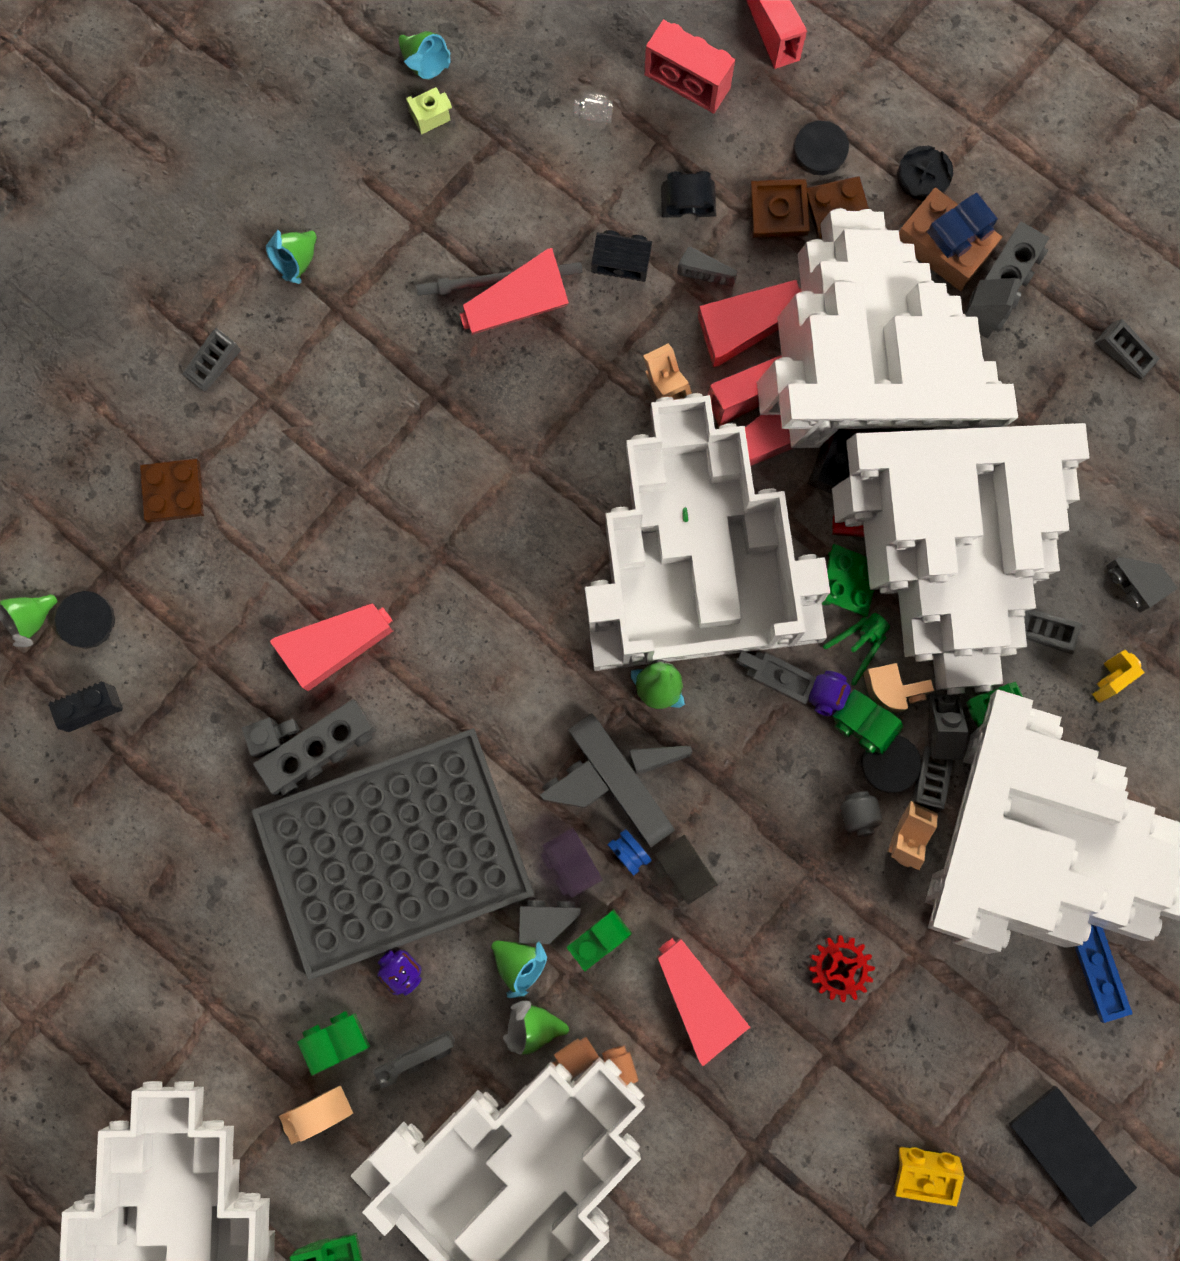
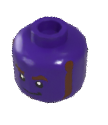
M825 671L824 674L816 676L809 694V702L815 706L817 713L831 716L832 713L843 709L851 692V687L846 682L847 678L844 675L834 671Z
M390 950L378 961L381 967L377 972V978L393 995H408L422 980L420 977L421 966L405 950L395 953Z

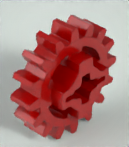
M837 935L835 943L831 938L827 937L825 938L827 946L823 947L817 944L815 947L819 954H810L809 958L815 961V965L809 966L808 970L815 972L816 975L810 981L811 983L821 984L817 989L820 994L828 990L827 998L833 1000L836 994L840 1002L846 1001V995L856 1000V991L867 992L866 987L863 985L865 981L873 983V979L867 976L869 971L875 970L874 966L867 964L872 955L862 953L865 945L862 943L855 947V938L849 937L846 943H844L842 935ZM839 948L849 949L855 956L847 958L843 956ZM828 955L829 961L827 966L822 969V962L825 956ZM837 962L850 964L844 969L845 975L832 973L838 968ZM860 968V975L855 982L853 979L855 972ZM836 979L843 986V989L833 988L827 981Z

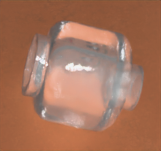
M584 91L581 94L580 100L574 101L573 117H578L581 127L601 130L606 127L607 123L612 122L613 101L609 100L607 93Z

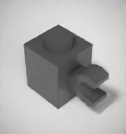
M269 717L242 727L250 755L256 758L268 755L284 744L283 738L300 732L298 723L294 719L278 725L276 720Z

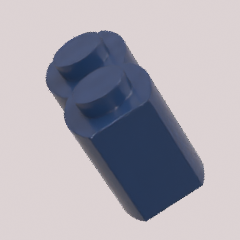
M975 193L962 201L954 209H951L930 225L927 233L947 258L955 254L957 257H960L972 247L971 242L978 238L980 241H983L995 231L993 227L998 218L979 194Z

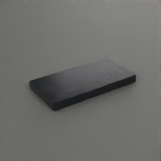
M1053 1086L1008 1123L1089 1227H1092L1137 1189L1132 1180L1057 1086Z

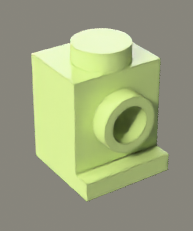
M436 87L414 98L411 96L406 98L409 112L421 134L450 121L448 109L452 108L446 93L440 94Z

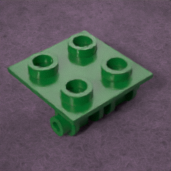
M833 544L831 552L828 553L829 561L827 565L830 594L822 602V605L830 606V604L867 617L874 590H870L867 557Z

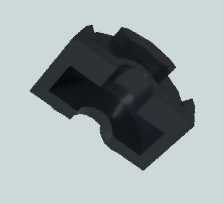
M677 171L668 173L667 180L661 186L662 218H677L685 214H695L697 217H717L715 182L711 179V173L707 171H699L695 174H683Z

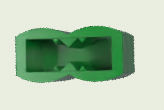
M855 689L848 696L843 709L836 711L833 715L836 723L835 728L848 738L850 735L860 740L858 744L871 754L876 751L883 755L904 728L899 718Z
M347 1011L330 1018L332 1025L322 1030L318 1024L302 1032L304 1038L297 1041L311 1075L319 1073L370 1047L356 1013L348 1016Z

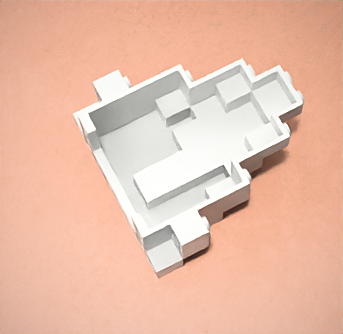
M843 208L830 211L821 223L822 240L815 239L806 242L798 253L802 292L795 294L777 317L782 358L775 360L757 381L760 415H781L782 429H789L791 448H819L838 429L934 428L933 430L989 428L1006 427L1016 420L1018 413L1014 384H1002L1001 381H998L996 361H984L978 318L966 317L962 313L961 297L949 296L946 283H934L931 280L930 264L918 263L916 261L914 244H903L899 239V230H887L885 228L884 212H873L871 209L846 211Z
M693 393L685 396L684 399L673 400L672 397H662L657 399L656 402H652L650 413L654 437L640 434L633 436L631 440H626L632 510H629L628 507H616L611 509V513H606V534L612 584H608L607 580L591 582V586L585 587L594 671L647 665L659 661L671 662L740 653L742 650L751 652L823 643L827 636L822 602L830 594L825 557L816 558L815 554H808L798 557V561H795L785 492H776V489L769 488L760 490L756 495L754 493L745 426L737 427L736 424L731 423L721 425L719 429H715L710 395L703 396L700 393ZM684 507L688 510V522L683 521L682 513Z
M1086 424L856 433L847 440L850 476L832 488L835 523L845 522L847 527L864 525L870 590L880 589V594L898 592L905 657H915L916 662L933 660L936 690L947 689V695L965 693V688L973 687L975 688V693L992 691L993 686L1003 684L1000 656L1016 655V649L1027 647L1024 616L1025 611L1036 608L1033 584H1036V581L1048 580L1050 574L1060 571L1057 549L1058 535L1069 531L1067 509L1069 504L1080 500L1076 468L1079 467V463L1089 459Z
M997 689L990 696L983 724L970 735L963 762L972 764L960 811L944 869L932 874L925 903L934 905L928 928L954 936L952 943L985 954L1001 952L1002 948H1006L1010 939V930L1065 948L1083 945V941L1086 942L1090 936L1091 925L1142 941L1154 940L1162 928V919H1159L1160 915L1180 921V822L1155 815V807L1127 799L1128 792L1125 789L1128 778L1124 777L1126 767L1097 759L1099 751L1061 740L1063 727L1059 725L1062 717L1033 709V700Z
M600 1057L576 1082L573 1080L572 1083L570 1080L573 1076L562 1064L559 1063L555 1066L550 1062L528 1086L525 1085L499 1111L496 1109L499 1104L488 1092L482 1094L477 1090L425 1143L421 1140L423 1135L419 1129L413 1124L408 1126L403 1121L352 1173L351 1177L371 1198V1201L362 1213L384 1236L396 1224L429 1261H591L609 1242V1226L607 1224L609 1219L597 1205L641 1160L640 1153L637 1151L640 1145L630 1134L626 1133L623 1136L621 1132L645 1108V1104L641 1100L645 1095L634 1083L630 1082L627 1085L619 1077L622 1072L610 1059L604 1062Z
M161 1081L143 1082V1087L132 1091L130 1126L129 1121H111L108 1127L98 1131L95 1194L85 1195L83 1200L75 1201L73 1206L62 1212L60 1261H274L275 1230H269L270 1198H260L259 1193L239 1192L240 1159H233L234 1126H224L223 1120L203 1121L204 1087H194L193 1081L174 1082V1087H162Z

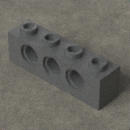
M1020 221L984 280L1016 278L1021 280L1018 290L1021 285L1026 287L1035 274L1031 270L1034 263L1040 265L1048 252L1045 245L1050 237ZM1015 256H1021L1025 262L1018 261ZM1003 318L997 327L978 321L979 333L988 339L994 330L997 332L1001 330L1006 319Z
M352 699L253 765L272 794L286 796L297 789L296 783L305 777L310 780L323 771L321 767L332 761L334 764L348 755L346 751L354 745L361 747L373 738L371 734L376 732V729L360 704L355 699ZM341 726H347L349 730L348 737L343 741H337L335 738L336 730ZM316 742H321L324 747L323 753L319 757H312L310 752L312 745ZM296 758L299 763L296 772L289 774L286 771V763L290 759Z

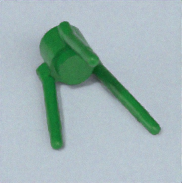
M873 613L868 619L863 617L858 623L823 645L824 649H828L861 629L859 632L862 637L851 647L852 652H856L866 641L869 643L874 642L852 679V686L857 684L878 648L887 639L885 634L890 630V625L877 613Z

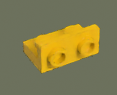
M1124 649L1104 662V665L1111 673L1097 683L1099 689L1092 695L1101 703L1120 692L1145 672L1141 669L1139 659Z
M900 1147L898 1152L900 1166L894 1187L895 1196L957 1207L965 1176L960 1157L947 1152L936 1153L924 1151L916 1147Z

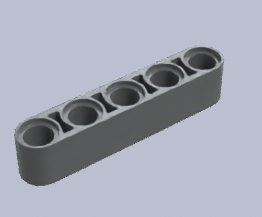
M592 713L568 729L577 745L650 848L675 831L665 814Z

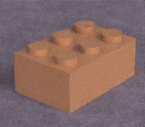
M935 187L903 225L899 232V239L903 244H914L915 258L922 263H929L931 270L962 291L996 249L1002 236L994 231L983 241H980L978 238L971 242L972 247L962 256L957 257L955 254L947 258L927 232L935 220L959 204Z

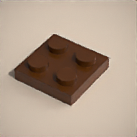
M860 176L807 188L808 206L817 238L822 240L821 223L830 211L839 208L846 209V211L869 209Z
M806 179L751 181L753 238L808 236L810 229Z
M197 458L140 465L144 520L147 523L204 516L200 462Z

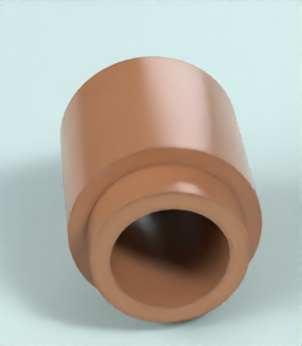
M587 1037L581 1040L577 1038L554 1054L557 1060L553 1064L555 1066L559 1063L562 1064L573 1076L572 1080L587 1070L599 1056Z
M625 1045L602 1052L603 1061L606 1062L610 1059L621 1070L622 1073L619 1077L627 1085L630 1082L636 1083L639 1081L631 1054L626 1051Z

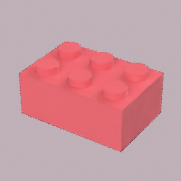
M663 19L646 45L644 75L714 114L731 88L735 59L728 52L712 47L703 38L694 37L685 32L679 25L671 24Z

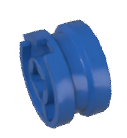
M626 829L620 833L619 839L612 840L607 844L633 876L639 872L641 865H647L652 861Z

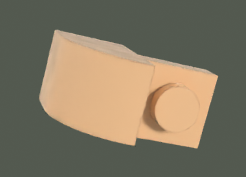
M669 343L643 355L647 367L645 372L657 399L662 397H672L673 400L684 399L685 396L692 394L689 382L679 371L674 350Z
M897 663L871 668L863 673L870 698L889 712H903L908 709L906 699H909L910 704L927 700L926 695L934 691L931 680L902 685Z
M910 801L891 839L888 852L892 853L891 857L903 866H911L920 870L925 861L926 845L937 828L938 814Z
M340 1085L305 1104L285 1112L279 1118L283 1125V1130L292 1145L326 1130L354 1113Z

